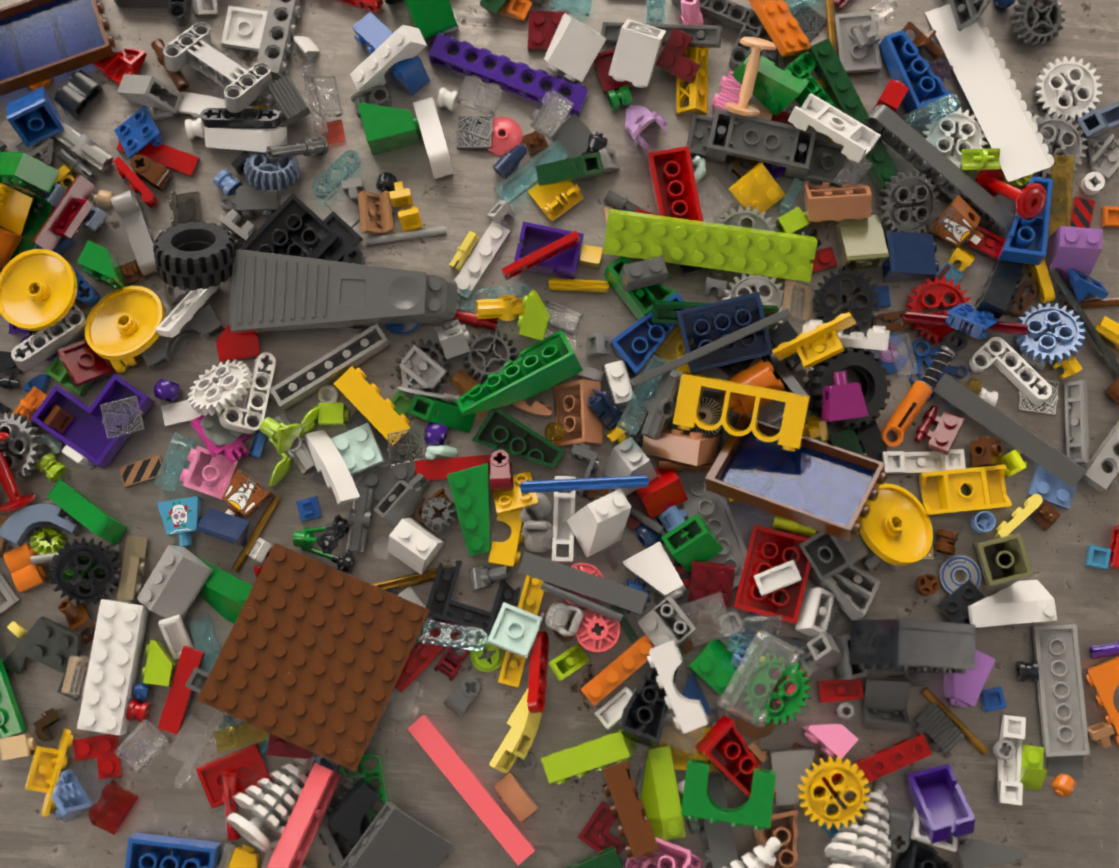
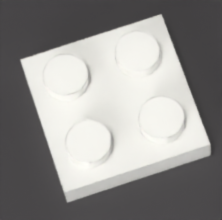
M228 6L221 41L222 46L259 52L268 12Z

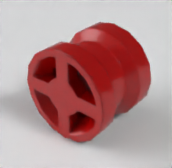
M132 699L127 709L126 719L129 721L135 719L139 723L145 724L149 717L151 704L149 702L139 703L136 699Z

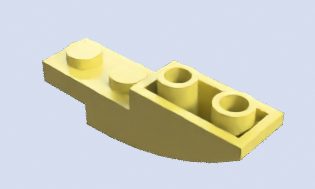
M528 689L507 721V724L512 727L489 763L490 766L506 775L517 757L525 759L539 728L542 713L529 712L527 706Z

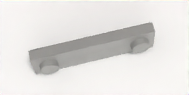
M1087 381L1064 382L1066 456L1078 465L1090 464Z

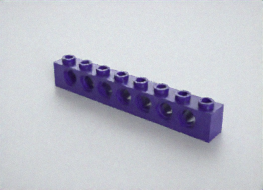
M438 33L429 52L430 63L571 116L575 113L580 117L588 98V89L579 83H569L563 77H553L544 70L529 68L523 62H513L507 56H497L488 49L476 48L467 41H457L448 34L441 35ZM451 51H457V52H458V53H457L456 55H454V56L449 55V53H450ZM469 58L477 59L473 63L467 61ZM488 65L496 66L492 70L486 69ZM509 71L514 73L511 77H507L504 74ZM528 78L533 80L530 84H526L523 81ZM547 85L550 86L552 89L549 91H544L542 87ZM566 92L570 94V97L563 98L560 95Z

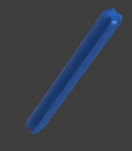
M647 475L522 481L520 487L521 493L647 487L649 479Z

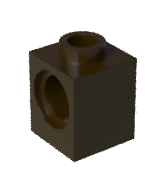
M736 157L730 163L728 171L739 180L760 161ZM747 161L751 164V167H744L741 162Z

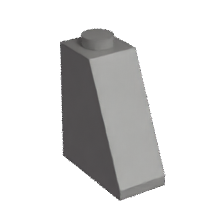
M124 74L117 90L118 94L132 103L145 105L172 114H176L183 95L154 76Z
M814 748L769 751L770 768L776 771L774 791L777 795L773 799L774 804L780 806V809L793 808L794 804L799 803L800 799L797 794L802 791L799 790L798 785L804 784L800 776H808L805 769L810 770L815 755Z

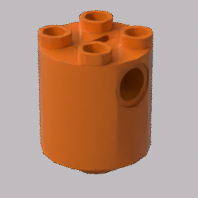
M758 360L751 367L743 369L726 379L727 381L774 390H785L783 383L779 379L776 380L773 374L774 368L769 361L763 362ZM724 390V392H723L724 401H725V395H726V391H725V390ZM733 392L730 409L740 415L747 416L753 413L756 396ZM762 398L760 408L770 402L771 399Z

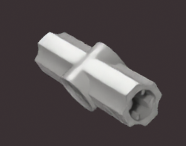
M64 123V130L54 135L58 141L70 148V151L83 161H88L98 170L105 172L112 166L113 157L97 147L98 145L86 135L79 134L69 125Z
M285 414L273 419L279 424L282 422L287 426L291 425ZM298 436L295 440H299V445L294 449L289 448L287 451L303 475H306L316 470V466L310 450L304 440Z

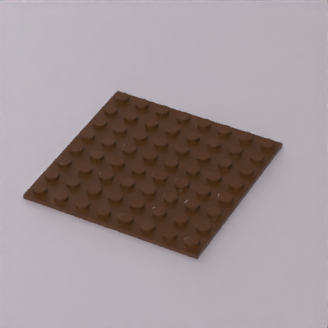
M274 543L197 701L356 772L430 610Z

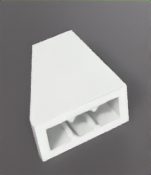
M660 541L623 561L627 571L642 582H645L664 598L671 595L673 599H677L686 590Z

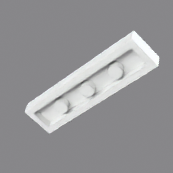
M494 220L454 280L457 283V294L468 300L511 233L510 230Z
M220 285L211 286L209 289L204 290L203 288L191 290L155 329L159 336L172 338L176 336L180 329L193 318L197 310L205 305L206 300L218 290Z

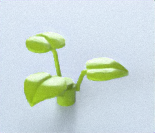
M319 407L310 410L301 424L295 423L287 426L282 422L279 424L270 417H266L262 421L259 431L269 437L268 440L277 448V453L282 455V461L276 465L268 485L269 488L281 482L291 470L293 459L291 457L288 458L285 452L291 447L298 436L305 438V433L313 432L318 424Z

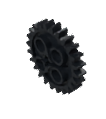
M849 267L846 268L844 273L838 268V274L836 275L830 271V278L823 276L825 283H817L821 289L814 290L818 297L812 300L818 303V305L813 307V310H820L816 317H823V323L834 320L843 310L851 312L857 324L844 329L843 333L845 335L847 329L855 332V327H858L861 331L863 330V323L869 326L868 318H876L872 311L879 312V308L874 305L881 302V300L875 299L880 292L873 291L877 284L870 285L872 277L865 279V272L858 275L857 268H855L853 273H850ZM849 281L852 283L853 288L850 291H844L841 288V284ZM857 288L861 289L850 299V305L846 303L837 313H832L843 302V296L848 298ZM830 295L835 296L838 300L833 306L826 303V298ZM858 296H864L867 299V304L865 306H858L855 299Z
M85 537L82 538L81 543L73 539L72 546L66 542L64 545L65 550L59 547L57 551L59 555L54 554L52 559L55 562H51L49 565L51 569H54L49 572V576L54 577L50 583L57 584L54 591L61 590V598L67 595L70 602L76 599V605L84 601L86 606H88L90 600L96 605L98 598L106 599L105 594L111 596L113 593L112 589H116L118 586L116 582L120 581V576L117 574L121 572V568L115 567L119 564L120 560H113L116 552L108 553L110 546L102 548L103 541L96 545L94 544V538L90 540V543H86ZM86 554L90 559L83 561L79 558V555ZM98 558L99 561L91 566L89 573L86 572L75 585H72V582L79 578L81 571H85ZM103 568L106 573L98 574L95 569ZM71 569L75 575L69 576L64 570ZM88 583L91 585V588L84 589L81 584Z

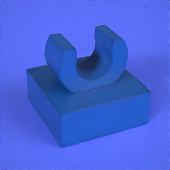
M317 496L296 501L301 522L323 517Z

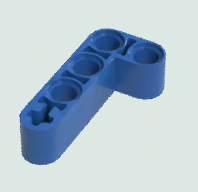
M73 237L71 239L65 238L62 242H58L53 252L64 258L63 255L73 246ZM38 245L34 247V249H42ZM72 266L77 277L76 298L86 306L96 305L100 299L98 291ZM83 289L89 293L90 296L88 298L82 292Z

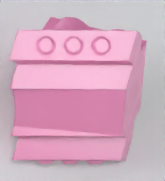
M655 837L660 855L637 864L634 863L633 858L627 857L624 865L625 868H702L704 861L698 856L691 854V850Z

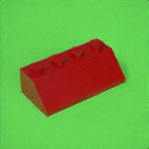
M689 146L649 152L647 164L657 215L703 221Z

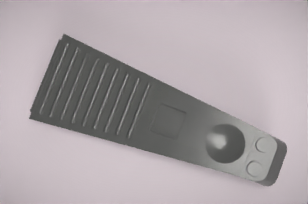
M236 249L234 256L229 326H231L230 332L232 333L373 326L376 323L378 325L409 323L446 324L456 314L457 283L445 277L426 275V272Z

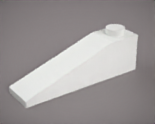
M1038 580L1017 581L1011 586L968 606L970 624H974L975 628L1057 620L1054 598Z

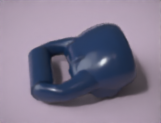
M659 516L655 517L658 523L661 526H663L660 519L658 518ZM644 523L635 528L638 540L646 549L659 541L661 544L664 543L661 538L662 533L658 534Z

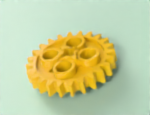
M831 756L828 757V762L826 763L820 758V765L818 766L812 762L813 770L811 771L806 768L805 771L808 776H800L804 784L798 785L799 790L803 791L798 793L797 796L799 799H804L799 804L801 808L806 807L804 809L805 815L811 814L810 820L812 822L818 819L817 823L820 827L826 822L828 829L831 828L832 824H835L836 828L839 829L840 823H843L847 828L848 820L856 823L854 816L862 817L860 809L868 808L863 802L870 801L869 796L865 793L871 790L868 786H864L868 783L867 778H862L864 776L863 771H857L858 766L856 764L850 766L849 759L842 763L840 756L837 757L836 762L833 761ZM834 774H841L840 780L835 782L831 781V778ZM822 777H825L837 792L840 799L846 805L845 808H842L834 795L831 794L826 784L822 781ZM817 786L824 788L820 794L813 793ZM848 791L854 792V796L852 798H844L845 794ZM836 804L834 811H826L828 805Z

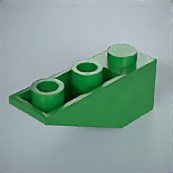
M418 394L414 395L408 413L424 420L441 423L447 427L470 433L477 413L463 415L458 405L443 402L439 398Z

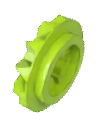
M52 526L46 529L41 527L39 531H34L32 537H30L31 548L40 555L57 553L58 548H64L66 543L65 534H62L60 529H53ZM45 537L52 539L51 545L47 541H44Z
M488 638L478 640L470 652L472 664L482 672L497 670L504 660V650L487 643ZM484 646L489 652L496 650V653H493L494 655L491 656L492 664L487 659L479 660L484 654Z

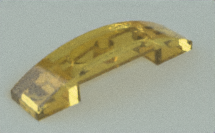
M248 723L213 731L218 753L269 739L268 732Z

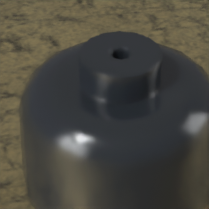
M596 131V133L589 135V150L599 153V150L606 148L608 139L603 136L604 133Z
M381 173L377 178L376 188L381 190V193L384 191H395L394 183L397 182V178L392 173Z

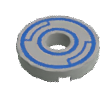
M954 555L946 559L939 568V584L948 594H952L967 580H970L977 589L980 586L982 580L981 570L978 564L970 557ZM957 570L964 573L965 579L963 582H958L955 579L954 575Z

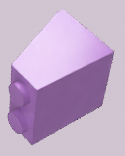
M1060 226L1047 240L1045 263L1048 272L1056 268L1062 279L1069 282L1068 270L1071 267L1090 276L1102 251L1103 229Z
M975 649V670H966V674L944 673V697L949 699L948 703L957 708L975 707L996 659Z

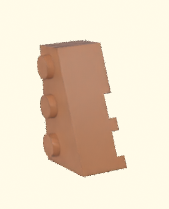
M804 181V206L808 222L820 223L825 220L843 221L844 219L863 220L871 218L872 194L869 186L842 184V187H830V183L823 182L822 186L810 185V181Z
M664 425L659 440L646 436L643 437L642 451L648 455L699 466L716 460L720 435L687 431L679 428H667Z

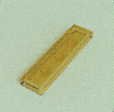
M1052 155L1054 157V164L1051 167L1053 186L1048 237L1060 226L1070 227L1074 173L1073 155Z

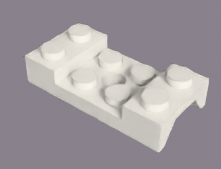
M811 93L801 108L794 107L788 120L800 130L806 131L812 126L817 132L832 138L835 143L842 144L844 147L841 153L849 160L857 163L874 149L881 136L879 133Z
M810 319L808 323L806 322L803 325L802 333H808L816 329L818 325L823 323V320ZM874 325L872 329L868 330L867 337L862 332H851L850 335H845L843 331L838 332V336L844 347L887 351L890 331L886 330L885 326Z

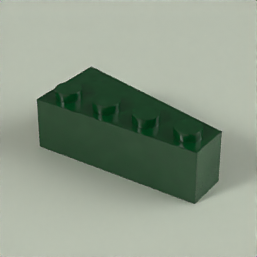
M499 408L492 409L471 440L497 450H504L511 455L553 469L557 468L566 454L565 450Z

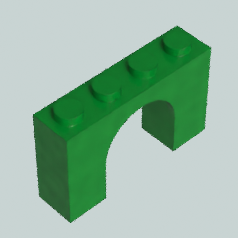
M688 758L681 815L686 816V819L698 821L699 818L708 819V822L713 824H721V821L730 822V825L734 827H743V824L751 825L752 829L760 831L770 828L776 771L754 768L752 790L749 799L740 807L727 809L717 805L708 793L710 761Z

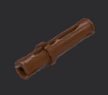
M154 40L151 46L158 56L159 63L165 67L179 92L186 91L190 85L181 70L174 73L165 66L163 55L165 44L163 40Z

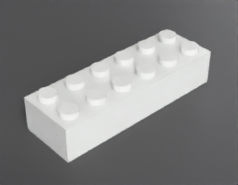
M101 599L77 729L119 736L127 734L129 720L126 719V713L129 703L133 699L149 609L144 605Z

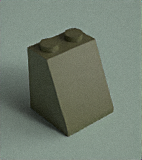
M871 213V218L863 220L844 219L843 221L835 222L839 266L842 271H846L847 267L850 270H855V268L861 270L882 267L888 259L889 253L878 215Z
M1021 533L974 543L986 585L993 586L1033 575Z

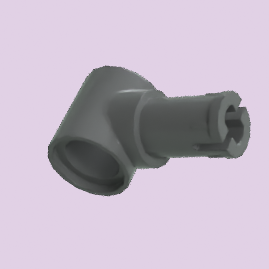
M480 566L468 569L472 590L489 588L495 581L511 578L509 566L498 568Z

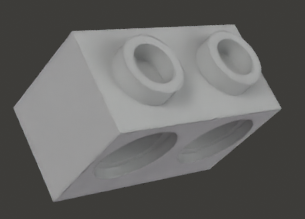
M458 319L435 327L446 359L470 351L468 344L472 343L465 324L460 325Z

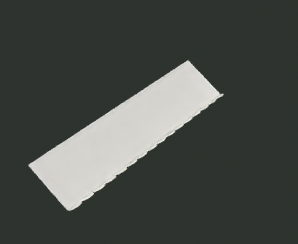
M950 4L925 12L932 29L937 31L935 35L991 148H1000L999 163L1007 181L1010 182L1052 167L1054 157L1048 154L1049 148L1047 144L1042 143L1043 136L1037 132V124L1031 122L1032 114L1026 111L1027 104L1021 100V92L1015 90L1016 82L1010 79L1011 73L1009 69H1004L1005 60L999 58L1000 51L998 48H994L995 41L992 37H989V29L983 27L984 19L980 17L978 22L962 31H958Z

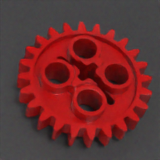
M936 276L932 278V282L928 278L924 280V283L920 282L917 284L918 288L911 290L914 295L907 297L911 303H907L905 307L910 308V312L922 313V310L930 311L935 308L940 310L956 307L959 304L966 303L971 298H964L963 295L967 291H959L961 284L953 286V279L946 283V277L941 278L939 281ZM945 295L950 297V304L945 301ZM925 297H928L930 299V306L925 303ZM946 310L942 313L940 311L930 312L929 314L948 316L949 314H947V312L949 310ZM914 324L911 329L912 331L919 330L917 337L924 334L925 341L931 338L932 344L937 343L938 340L941 344V339L945 333L956 330L950 327Z

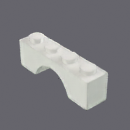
M402 25L350 74L357 91H366L376 86H383L387 83L384 74L393 64L404 59L414 58L427 46L419 28Z
M555 476V480L576 479V477ZM575 491L554 492L552 561L558 563L573 564L574 533L567 520L575 514Z
M675 640L650 649V655L647 656L650 666L656 668L658 672L656 680L661 689L664 688L667 696L664 698L668 708H673L676 716L673 717L677 729H682L683 734L707 725L709 720L701 701L684 697L674 684V672L683 661Z

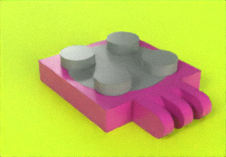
M225 408L222 409L220 414L215 411L213 416L208 413L206 416L201 415L193 419L190 424L213 457L223 453L228 462L233 463L235 458L239 460L242 458V455L246 456L249 454L243 442L247 441L250 435L226 429L220 424L219 417L225 411ZM227 413V419L230 422H235V416Z

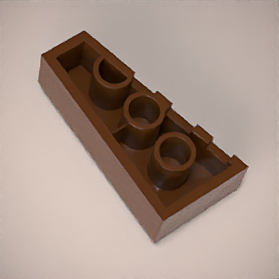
M626 760L603 769L605 784L602 785L606 798L609 796L611 798L612 804L609 807L613 818L618 817L620 824L617 825L620 837H625L627 845H624L628 858H633L634 863L637 864L660 855L650 822L645 817L647 815L643 802L638 798L639 794L635 780L630 777V766Z

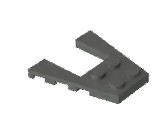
M356 410L345 428L352 430L370 422ZM371 424L385 462L367 469L359 483L354 482V484L359 487L373 488V500L380 502L398 481L404 480L409 483L416 470L406 459L398 460L403 459L400 458L401 454L399 452L397 454L396 449H393V446ZM391 460L403 461L404 463H401V462L399 463V462H398V463L395 464V463H394L393 461H391ZM317 471L312 481L326 485L322 472L318 473Z

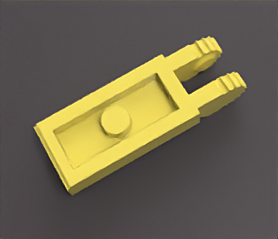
M1034 494L1024 502V509L1021 507L1016 509L1011 514L1013 519L1009 523L1004 520L996 528L998 533L993 537L998 538L1009 535L1043 503L1042 497Z

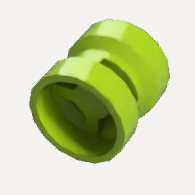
M52 453L43 456L40 459V463L36 464V468L40 472H44L50 482L58 480L67 469L63 463L56 461V457Z

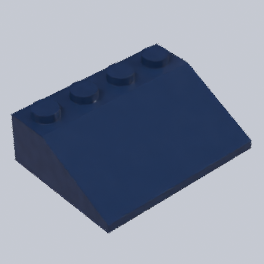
M759 292L676 312L685 354L765 318ZM768 327L687 363L689 373L773 354Z

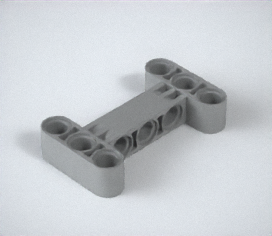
M204 22L192 25L163 48L165 66L169 71L176 72L190 64L225 88V106L232 113L242 111L267 91V86L272 83L271 67L267 63L260 62L246 70L211 46L210 26Z

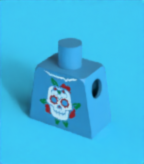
M194 496L158 502L166 534L171 537L178 536L179 546H192L191 534L200 532L196 528L202 519V498Z

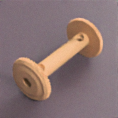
M743 37L740 39V43L750 46L751 54L748 57L739 94L740 101L739 103H725V108L734 114L756 117L760 114V111L749 106V100L752 97L761 60L760 53L762 50L773 51L776 49L774 43L761 38Z

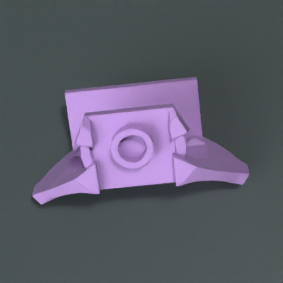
M630 105L626 109L625 129L632 135L633 140L644 149H647L649 145L639 134L651 122L654 121L666 134L669 132L665 128L667 123L655 111L651 113L645 106L642 107L640 105Z

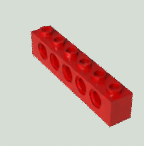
M917 733L851 762L850 766L856 764L858 766L857 771L862 770L864 773L862 778H867L869 783L932 755V752L924 735ZM834 774L831 778V781L835 782L840 780L841 774ZM822 777V781L826 784L831 794L835 798L839 795L832 788L828 780ZM817 786L813 793L820 794L824 788Z

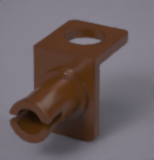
M910 21L903 27L902 30L905 33L907 30H912L915 33V38L912 42L917 49L923 48L934 60L939 58L944 52L932 40V37L937 32L935 29L923 34Z
M63 600L58 606L59 611L65 615L69 628L81 633V641L87 644L94 639L96 624L89 618L86 607L82 602L74 606L70 600ZM84 629H94L92 634L88 636L82 635Z

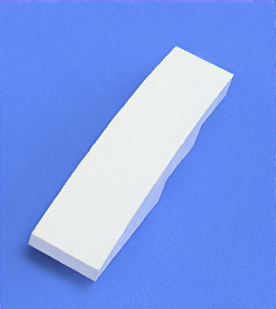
M177 91L183 95V98L176 113L190 114L194 118H201L200 113L204 109L226 108L224 99Z
M325 430L305 433L304 437L318 473L322 472L327 487L332 488L337 503L342 504L357 500L360 496L340 453Z

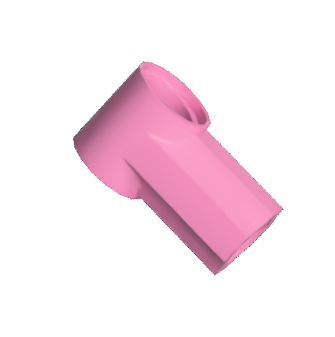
M681 0L682 15L679 17L680 25H704L699 0Z

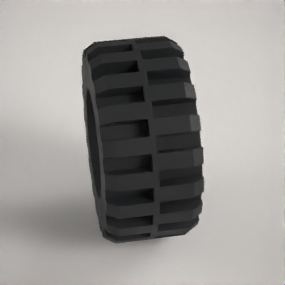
M192 221L186 224H177L175 227L171 226L157 236L153 245L157 274L164 283L173 288L178 287L181 290L209 289L211 286L215 287L220 285L221 282H226L232 276L234 256L236 254L234 238L227 229L221 225L217 226L216 223H206L205 221L194 223Z
M849 347L844 348L845 351L812 366L814 368L813 371H808L806 376L810 379L809 383H805V389L809 390L808 396H811L810 398L814 404L812 412H817V417L822 419L823 387L834 385L833 372H839L844 368L854 370L861 381L862 394L868 416L826 421V423L831 426L858 428L861 425L870 424L871 419H877L880 416L879 410H885L887 406L885 399L890 397V392H887V386H891L890 380L886 379L888 371L886 368L881 367L883 362L879 358H874L873 353L864 351L862 348Z

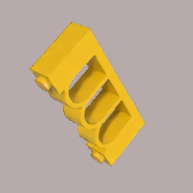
M682 373L673 424L678 425V428L682 430H690V427L694 428L696 425L704 430H715L723 425L724 429L734 436H744L753 431V434L761 441L773 442L779 439L778 445H782V449L795 451V448L799 449L801 447L811 396L691 373ZM703 387L726 391L722 416L716 424L705 423L699 415ZM733 392L756 396L751 424L745 430L733 428L728 420ZM762 398L786 402L781 429L774 436H767L758 428V416Z

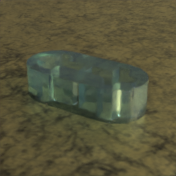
M796 177L794 178L778 209L779 212L786 214L790 211L804 181Z

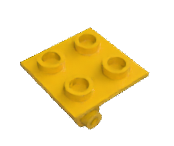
M571 181L539 186V183H537L527 191L551 222H554L584 199L580 193V188L576 184L573 185Z
M0 182V226L21 236L34 198Z
M530 471L513 475V490L492 492L497 514L539 504L536 493H521V482L533 481Z

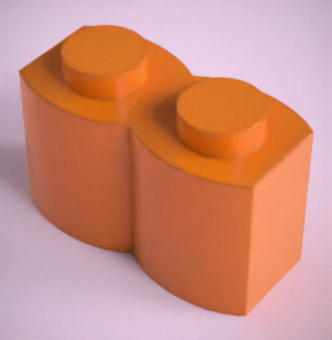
M27 543L3 554L19 593H26L48 583L46 578L48 577V572L45 566L40 565V563L31 564V556L40 554L36 553L31 548V545Z

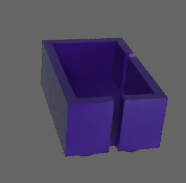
M523 221L514 262L573 231ZM578 233L580 237L579 244L529 270L551 275L556 271L557 276L575 279L584 234Z
M950 764L908 774L907 790L931 844L949 840L952 834L954 838L974 833L975 817L960 785L957 784L956 776Z

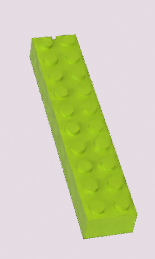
M609 209L603 254L645 260L662 256L664 262L810 282L813 270L812 260L815 258L818 241L816 237Z

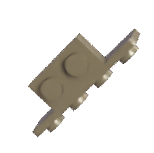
M126 537L117 601L139 604L136 598L143 588L142 579L146 572L145 559L148 538Z

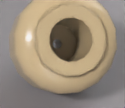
M99 190L97 195L94 194L93 197L95 207L109 211L112 208L111 197H113V193Z

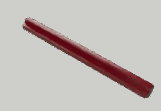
M905 311L903 313V322L948 327V324L945 323L948 316ZM998 321L985 331L1026 335L1028 325Z

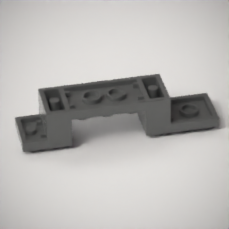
M720 109L715 110L714 117L694 113L687 146H689L690 155L700 156L720 162H725L726 155L737 156L786 167L784 176L821 184L826 182L830 183V186L842 187V184L846 183L850 160L841 153L844 146L815 140L816 130L808 129L804 131L796 128L794 125L757 117L742 116Z

